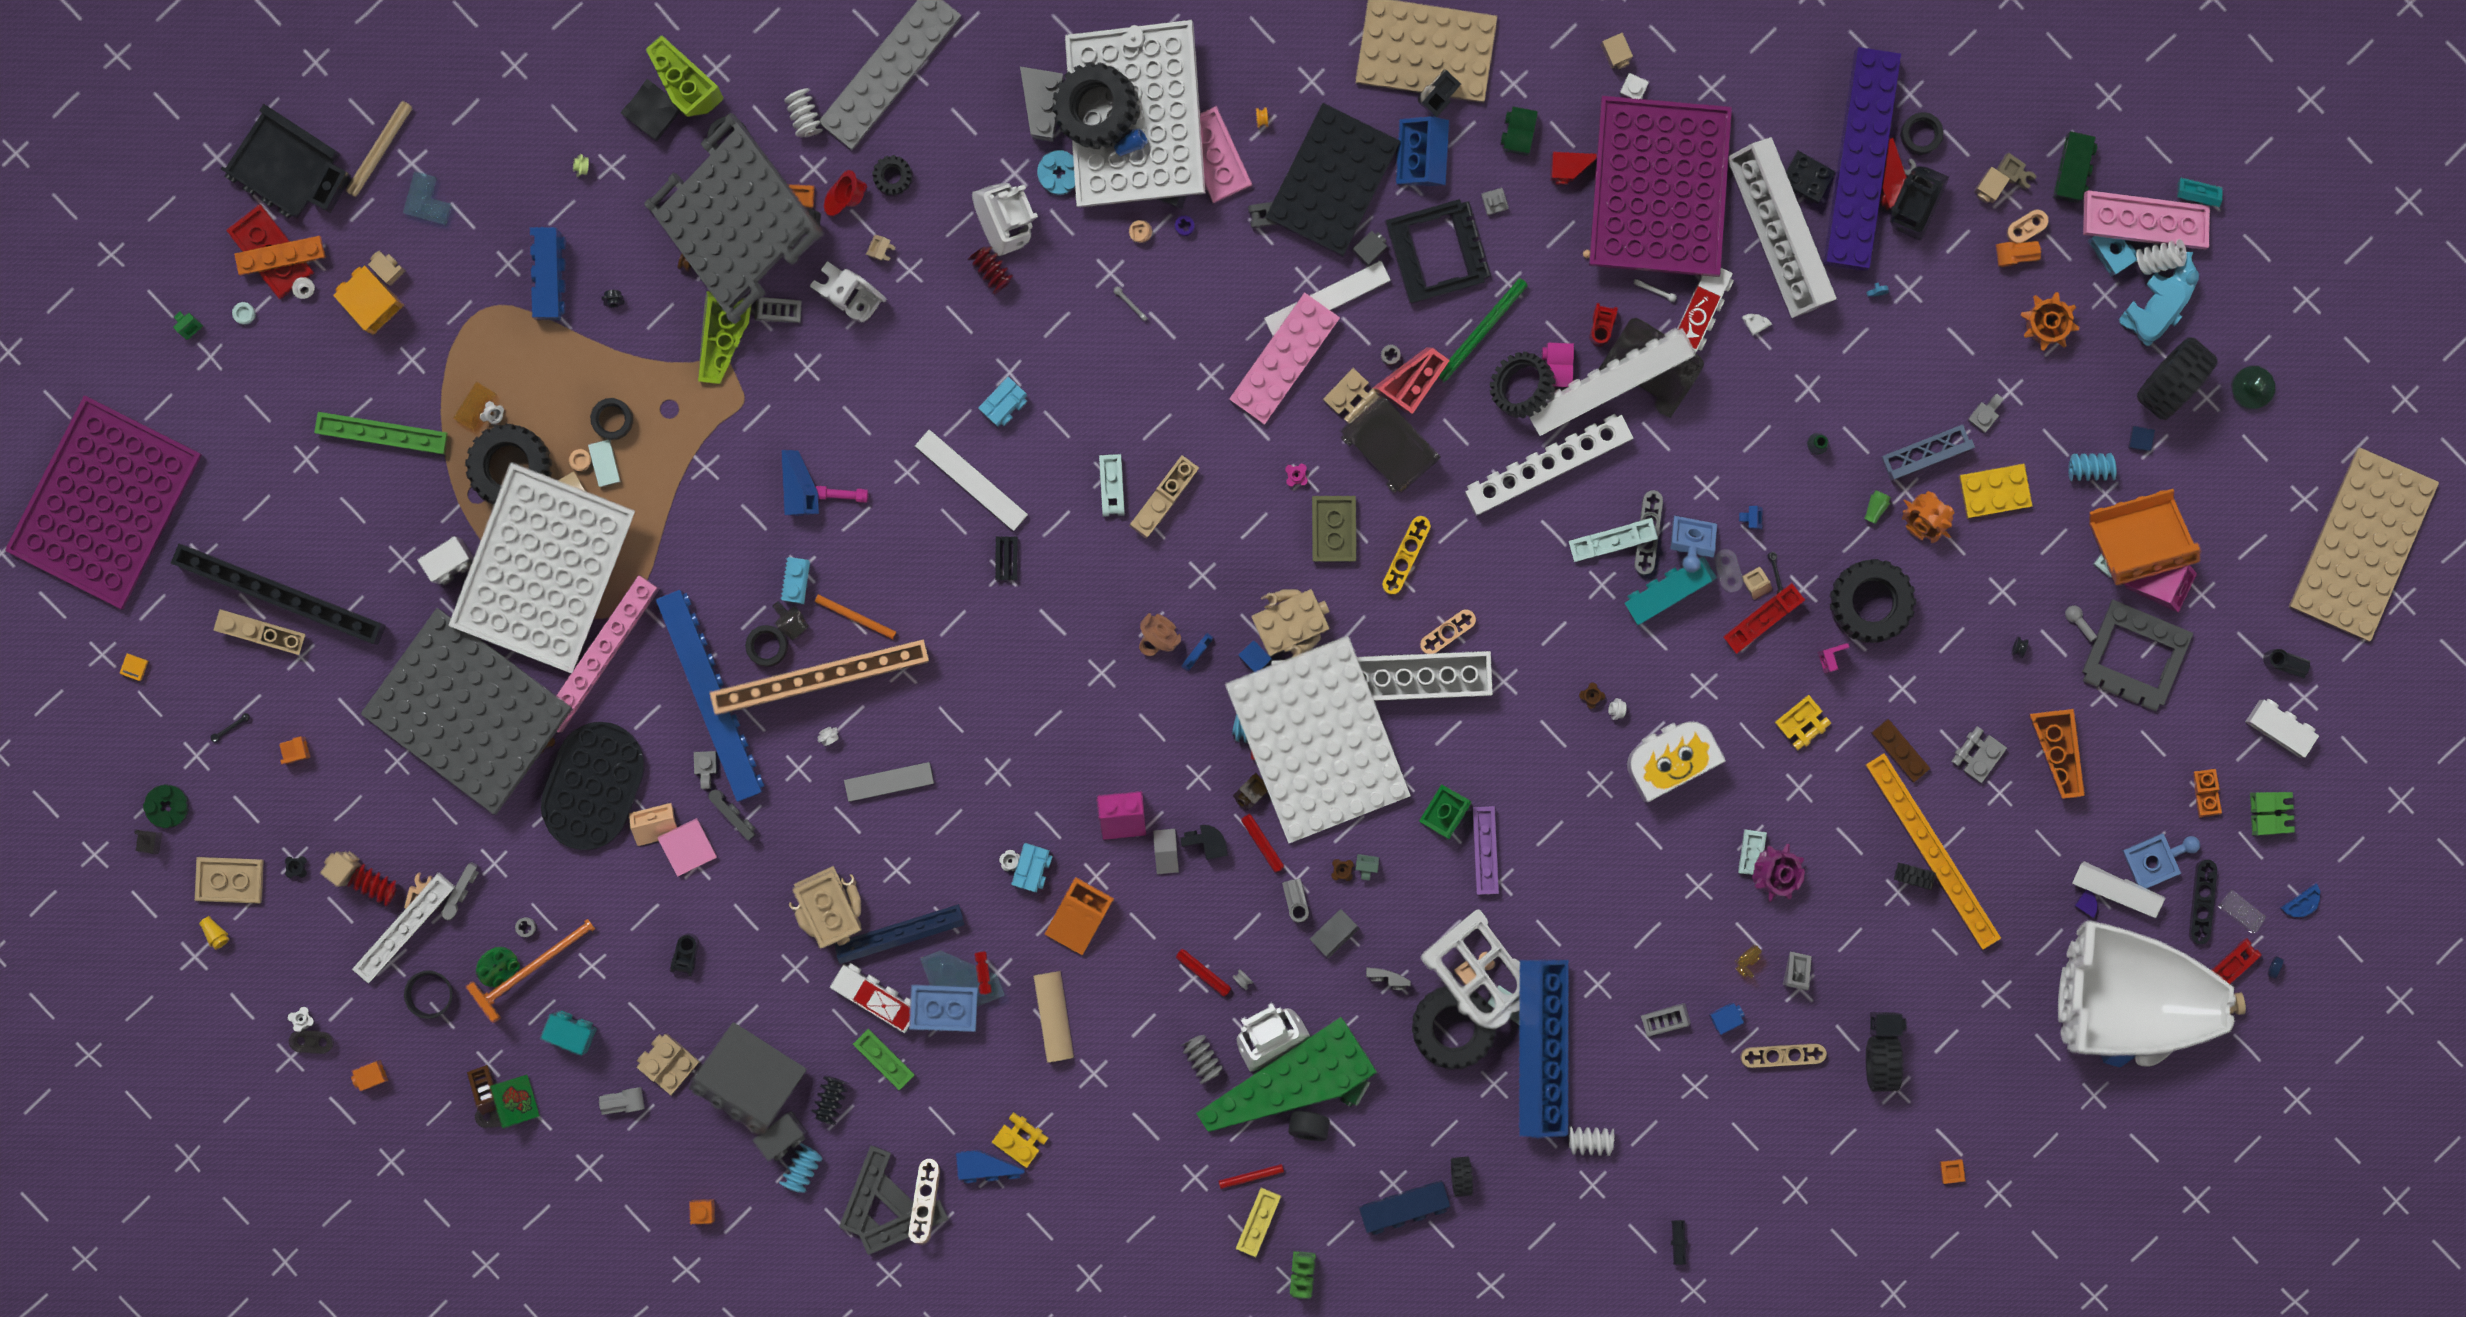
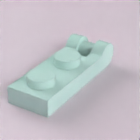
M1121 454L1100 455L1103 517H1107L1109 514L1124 516ZM1108 499H1117V505H1109Z

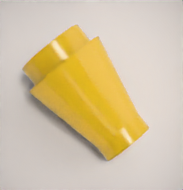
M210 916L200 921L199 925L202 927L210 947L213 946L217 950L228 943V933L214 922Z

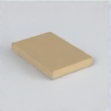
M197 857L195 901L262 903L264 860Z

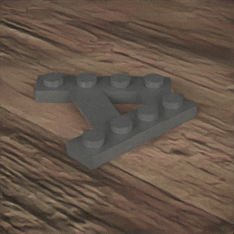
M873 1145L869 1148L839 1228L860 1236L868 1255L910 1237L909 1230L914 1204L884 1174L891 1152ZM875 1195L898 1218L879 1225L870 1217L868 1212ZM940 1199L936 1200L932 1227L948 1220ZM921 1207L917 1212L918 1217H927L929 1209ZM916 1221V1224L920 1225L919 1232H922V1224L927 1225V1223Z

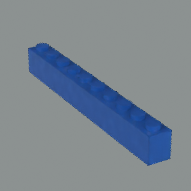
M678 590L656 599L736 801L740 802L762 793V787L765 784L761 775H756L754 767L757 764L753 755H748L746 747L749 745L745 735H740L738 727L741 725L737 715H732V712L715 715L710 692L722 690L721 686H724V682L720 673H715L713 666L716 665L712 653H707L705 646L708 645L704 633H699L697 626L700 623L696 613H691L689 606L692 603L688 593Z

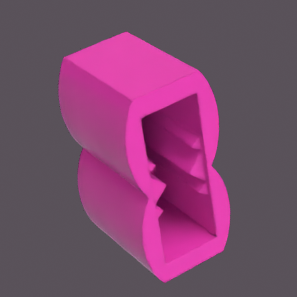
M1547 343L1546 347H1542V359L1546 361L1554 372L1555 376L1553 377L1556 384H1553V386L1556 388H1568V384L1573 381L1574 344Z

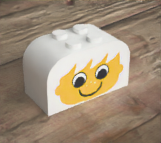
M1696 722L1682 723L1677 726L1675 723L1661 729L1662 734L1656 736L1654 733L1643 738V744L1633 749L1628 757L1627 769L1644 802H1649L1725 762L1712 734L1704 725Z

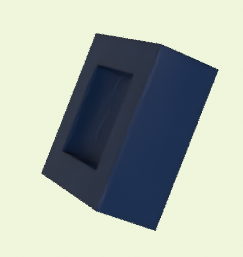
M2132 426L2128 448L2150 452L2155 430Z

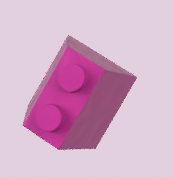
M2187 565L2123 584L2127 589L2179 613L2197 573L2191 565Z
M1142 792L1097 796L1103 840L1146 836Z

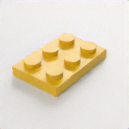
M2025 464L1959 476L1967 518L2032 507Z

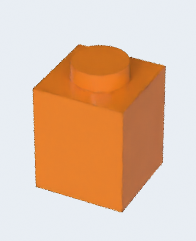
M381 1060L352 1071V1082L355 1088H359L360 1091L388 1081Z
M700 1199L689 1202L690 1224H706L715 1221L714 1199Z

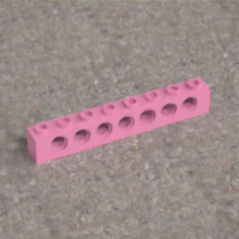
M637 577L557 694L560 699L573 708L557 732H563L660 590V588L644 577Z

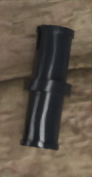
M1685 1220L1671 1221L1672 1240L1670 1245H1673V1265H1686V1245L1688 1240L1685 1238Z

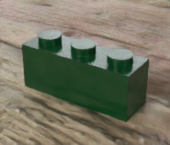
M2072 131L2066 134L2053 198L2075 203L2082 201L2084 193L2088 191V186L2086 185L2087 177L2091 176L2093 165L2090 164V161L2097 151L2096 137Z

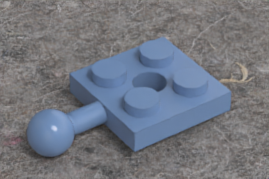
M1674 516L1670 549L1688 553V556L1683 560V567L1686 571L1695 572L1699 569L1700 560L1697 554L1708 557L1714 556L1717 524Z
M2161 833L2124 849L2122 852L2136 884L2149 888L2181 874L2174 857L2185 852L2196 853L2200 848V841L2194 836H2189L2184 839L2183 844L2170 849L2164 833ZM2149 856H2154L2157 859V865L2154 868H2149L2146 865V859Z

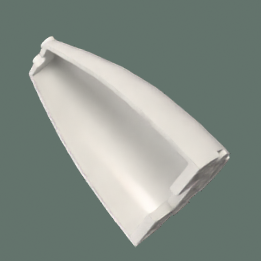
M2086 921L2079 927L2076 932L2079 936L2076 941H2071L2067 951L2069 961L2066 967L2062 968L2058 995V1021L2063 1023L2060 1034L2063 1043H2068V1050L2079 1053L2106 1055L2150 1054L2183 1048L2231 1031L2234 1017L2230 1015V1007H2233L2235 1004L2234 987L2210 969L2160 941L2121 928Z

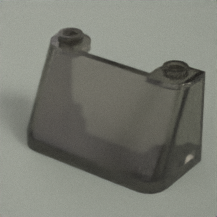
M1639 318L1630 319L1600 365L1599 370L1601 371L1606 368L1607 364L1612 360L1618 359L1620 361L1627 357L1626 354L1634 349L1639 351L1645 348V344L1657 338V340L1666 337L1665 334ZM1695 354V356L1638 386L1656 396L1655 407L1658 412L1671 418L1704 367V362L1701 357Z
M1376 395L1339 431L1343 435L1341 439L1346 445L1357 447L1386 477L1388 482L1385 485L1394 494L1396 492L1401 494L1441 459L1440 455L1381 395Z

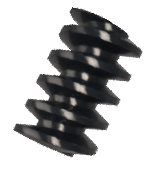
M824 1076L823 1079L828 1084H821L820 1087L825 1092L817 1093L822 1101H815L814 1103L819 1109H812L811 1112L816 1115L815 1119L836 1125V1121L832 1117L839 1116L835 1109H841L842 1105L838 1101L845 1100V1096L841 1092L848 1091V1088L843 1084L850 1083L835 1077Z

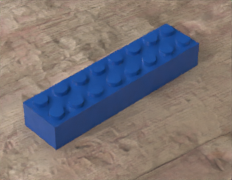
M1520 960L1519 1136L1538 1138L1568 1136V960Z

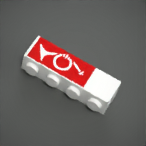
M1723 268L1720 270L1719 277L1701 276L1677 330L1683 328L1695 353L1697 350L1701 351L1707 340L1703 338L1706 330L1711 331L1716 320L1712 317L1716 310L1720 311L1725 301L1722 299L1724 291L1729 292L1734 281L1730 279L1733 273Z

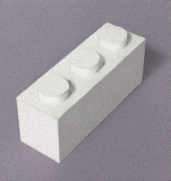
M2267 699V701L2259 700L2245 722L2299 758H2305L2319 735L2314 733L2315 728L2307 723L2302 725L2297 722V717L2288 711L2282 712L2278 709L2279 705L2270 699Z

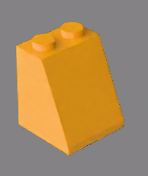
M364 265L362 268L358 267L352 272V278L347 283L344 281L338 285L333 296L366 332L374 335L404 304Z

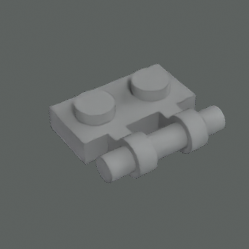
M1977 726L1972 733L1969 732L1966 742L1961 749L1958 748L1956 750V756L1951 762L1957 766L1963 760L1968 764L1963 771L1979 783H1982L2007 747L1990 735L1982 741L1979 737L1984 731ZM1975 744L1979 748L1971 757L1968 752Z

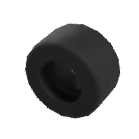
M1295 1111L1291 1114L1288 1133L1304 1140L1325 1141L1328 1136L1330 1119L1312 1112Z

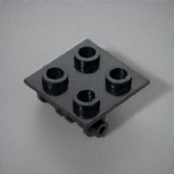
M1797 150L1786 171L1793 190H1795L1794 193L1799 192L1801 193L1800 197L1804 195V198L1810 200L1811 203L1815 202L1817 204L1820 202L1835 173V170Z

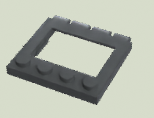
M2111 600L2097 633V638L2083 667L2082 672L2085 673L2083 682L2098 687L2102 680L2104 682L2101 689L2117 696L2120 690L2124 689L2121 698L2138 704L2141 697H2143L2141 706L2156 712L2159 705L2165 704L2193 633L2123 603ZM2114 624L2174 648L2170 659H2167L2158 688L2098 664L2111 637Z

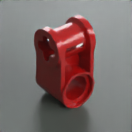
M1596 303L1590 332V341L1593 345L1601 347L1609 341L1618 307L1609 308ZM1598 330L1603 331L1606 339L1598 340L1595 337V332Z

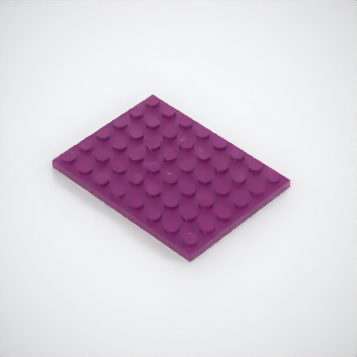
M1611 96L1601 97L1589 266L1712 277L1720 276L1732 107Z
M84 395L4 551L123 610L202 454Z

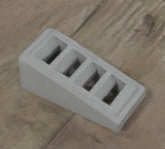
M765 297L756 299L755 320L800 323V300ZM763 304H767L766 315H763ZM772 304L776 305L775 315H771ZM781 305H785L784 316H780ZM790 305H794L793 317H789Z
M1685 1003L1641 1015L1647 1037L1683 1028L1691 1024ZM1676 1011L1680 1012L1681 1022L1678 1021ZM1668 1013H1671V1017L1674 1024L1670 1025L1667 1016ZM1662 1015L1665 1027H1661L1658 1016ZM1649 1018H1654L1656 1029H1652Z

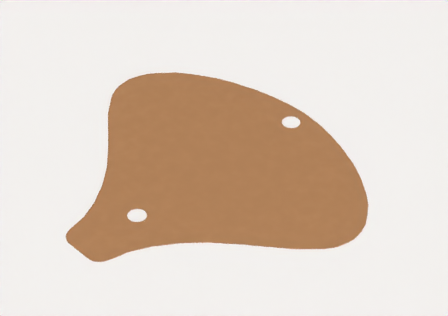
M497 305L478 311L462 326L450 349L441 392L442 432L448 433L445 449L446 464L457 501L469 524L481 540L495 506L486 500L480 504H474L468 499L467 494L471 487V482L467 479L466 472L468 470L465 466V459H468L469 456L467 451L469 447L472 448L473 440L476 437H480L485 429L493 428L490 422H483L480 419V414L484 412L485 404L491 401L494 405H501L504 408L503 418L498 424L522 426L543 440L544 445L550 452L549 458L552 460V466L550 467V472H552L551 478L559 480L574 471L586 492L635 510L594 619L611 617L637 577L642 576L648 579L677 487L690 461L712 431L721 422L737 412L744 403V392L732 365L729 364L720 384L698 382L700 361L663 362L616 351L552 320H535L532 317V312L515 306ZM605 398H616L630 407L633 414V425L626 436L618 440H610L621 482L599 487L593 463L585 471H576L570 466L569 457L573 451L578 449L585 450L590 454L589 444L609 440L601 437L594 431L590 415L593 407L599 401ZM669 399L677 402L679 406V413L671 419L663 417L660 413L662 402ZM615 406L603 409L599 416L601 427L609 432L619 430L625 421L622 410ZM504 446L492 455L489 463V472L493 480L499 485H503L511 463L529 469L528 458L520 448Z

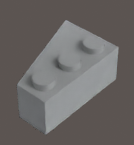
M1020 67L1031 137L1053 142L1056 121L1054 119L1056 114L1052 110V105L1056 104V101L1053 100L1054 92H1059V88L1056 86L1059 81L1063 83L1064 76L1062 73Z

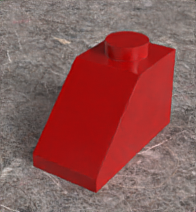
M1553 152L1550 181H1555L1557 185H1568V182L1575 180L1596 160L1597 154Z

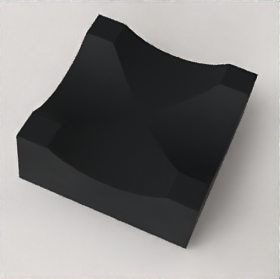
M646 79L633 99L621 111V114L655 141H658L681 111L672 103L668 94Z

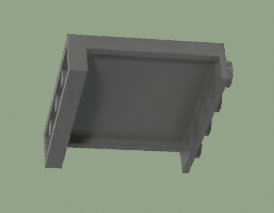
M733 1022L697 1072L688 1089L692 1090L696 1096L709 1101L713 1107L729 1114L732 1119L748 1126L752 1132L763 1136L767 1127L795 1086L798 1085L807 1069Z

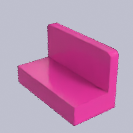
M1848 643L1818 652L1824 673L1838 669L1833 652L1849 648Z

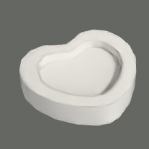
M1137 25L1131 26L1128 33L1122 35V43L1129 48L1142 46L1144 35L1141 28Z

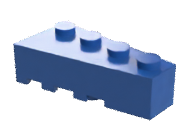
M530 227V235H534L535 242L530 246V255H532V261H535V265H532L531 268L532 283H535V287L531 289L532 317L535 320H561L562 314H565V301H562V293H565V280H562V271L566 269L565 258H562V250L566 249V238L562 237V233L556 227Z

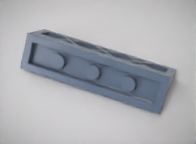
M1962 424L1884 455L1882 460L1892 481L1973 449L1975 446L1972 439L1969 440ZM1960 431L1964 443L1954 445L1948 442L1952 433ZM1937 440L1944 443L1941 452L1934 453L1928 450L1932 441ZM1924 444H1927L1926 448L1920 447ZM1917 448L1924 451L1921 460L1914 461L1908 458L1911 449ZM1907 451L1906 456L1900 455ZM1897 456L1904 459L1900 468L1892 470L1889 458ZM1906 461L1911 462V464L1905 465Z

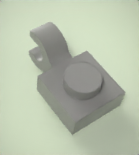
M1995 394L1987 406L1981 402L1968 418V421L1986 433L1999 416L1994 411L2004 399Z
M716 751L694 752V774H701V789H711V774H717Z

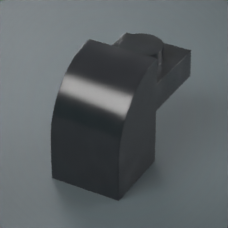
M1444 69L1431 85H1427L1418 98V103L1433 117H1438L1451 102L1449 98L1459 88L1461 83Z
M1200 825L1202 834L1197 835V830L1185 832L1184 837L1180 838L1182 846L1203 843L1206 860L1228 856L1225 839L1221 832L1213 826Z

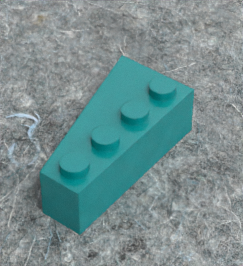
M1704 556L1699 558L1700 567L1695 572H1688L1684 567L1677 571L1675 567L1665 573L1666 578L1659 582L1658 579H1655L1646 585L1648 589L1642 593L1637 590L1628 595L1629 600L1625 602V605L1637 625L1716 579L1717 577Z

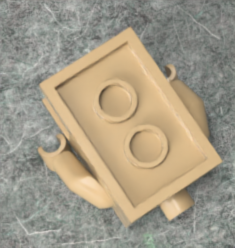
M1283 589L1262 596L1261 600L1264 598L1268 599L1269 605L1265 606L1266 610L1251 617L1269 656L1289 650L1292 652L1293 657L1312 650L1320 641V634L1329 630L1324 615L1330 611L1325 601L1317 602L1312 589L1303 593L1298 589Z
M834 866L795 883L793 891L799 905L794 907L792 902L789 903L790 908L795 912L799 927L809 936L815 937L820 948L837 942L838 946L850 941L849 935L861 930V923L858 918L861 914V898L856 887V880L851 874L852 880L850 883H846L844 878L840 880Z

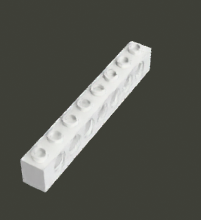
M1613 414L1603 419L1605 423L1598 427L1596 423L1584 429L1586 433L1580 436L1574 433L1564 438L1565 443L1558 446L1556 442L1546 447V452L1541 455L1535 452L1526 457V462L1519 465L1517 461L1507 466V471L1499 474L1497 471L1488 475V481L1480 484L1479 481L1468 485L1465 496L1475 516L1631 441L1633 436L1623 416L1616 417ZM1604 429L1609 430L1612 433L1611 440H1603L1600 435L1601 431ZM1583 439H1589L1592 442L1591 450H1584L1581 447ZM1565 448L1570 449L1573 452L1572 459L1565 460L1561 455L1562 450ZM1544 458H1550L1553 461L1552 469L1548 470L1542 466ZM1529 467L1534 471L1532 479L1524 478L1522 474L1524 468ZM1505 477H1511L1514 480L1515 485L1513 488L1508 489L1504 487L1503 479ZM1489 486L1495 490L1493 498L1484 496L1483 489Z

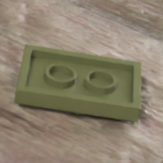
M1312 496V562H1356V496Z

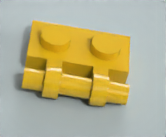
M1807 695L1774 722L1787 739H1790L1794 734L1798 737V740L1792 744L1797 751L1803 746L1807 747L1814 737L1818 734H1823L1826 731L1825 728L1831 724L1827 717L1821 721L1816 718L1823 711L1810 695ZM1811 722L1814 727L1804 734L1801 729Z
M1013 1112L1009 1120L1015 1124L1014 1127L1011 1129L1004 1124L992 1143L1027 1168L1039 1152V1149L1033 1145L1037 1140L1044 1145L1048 1137L1042 1133L1041 1129L1038 1127L1036 1129L1026 1122L1027 1119L1025 1117H1020ZM1020 1128L1031 1135L1028 1141L1017 1133Z

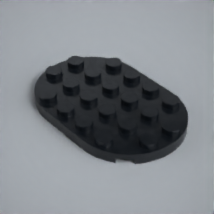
M592 722L575 729L563 741L541 799V814L550 834L563 845L579 850L596 849L610 843L624 828L642 782L645 768L642 749L630 732L613 723Z

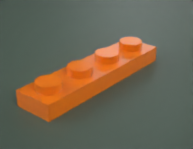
M321 236L234 254L238 275L240 276L326 258Z

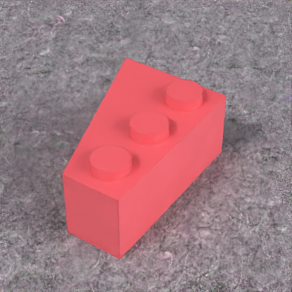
M1426 347L1374 386L1373 389L1404 412L1413 414L1450 360L1435 349Z

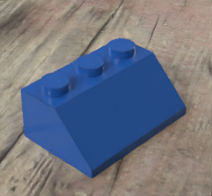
M1433 116L1400 119L1396 184L1417 186L1446 185L1449 120Z

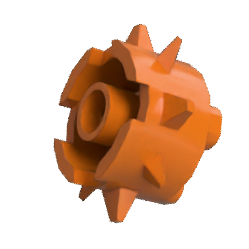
M2055 292L2051 299L2041 300L2037 295L2033 296L2035 306L2029 312H2021L2020 315L2026 320L2027 331L2024 337H2032L2040 343L2041 350L2045 351L2049 344L2056 342L2065 348L2067 346L2065 337L2071 331L2079 330V326L2073 323L2074 316L2072 312L2076 309V306H2068L2065 302H2061L2058 292ZM2046 317H2048V319L2052 318L2054 322H2052L2051 325H2047Z
M1927 491L1926 494L1917 495L1912 503L1905 499L1903 500L1908 509L1902 511V520H1906L1908 524L1905 527L1920 540L1924 538L1931 539V543L1937 542L1942 535L1951 538L1946 529L1952 527L1951 523L1955 512L1952 507L1938 500L1936 494Z

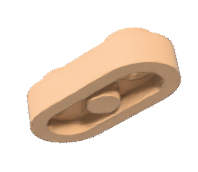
M2034 210L2008 227V239L2011 242H2015V244L2023 243L2047 227L2048 216L2041 210ZM2033 218L2039 220V225L2033 224ZM2015 229L2021 231L2020 237L2014 235Z

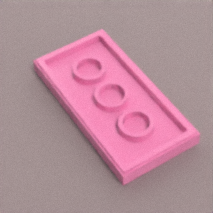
M1217 106L1200 113L1205 188L1212 203H1215L1251 187L1252 183Z

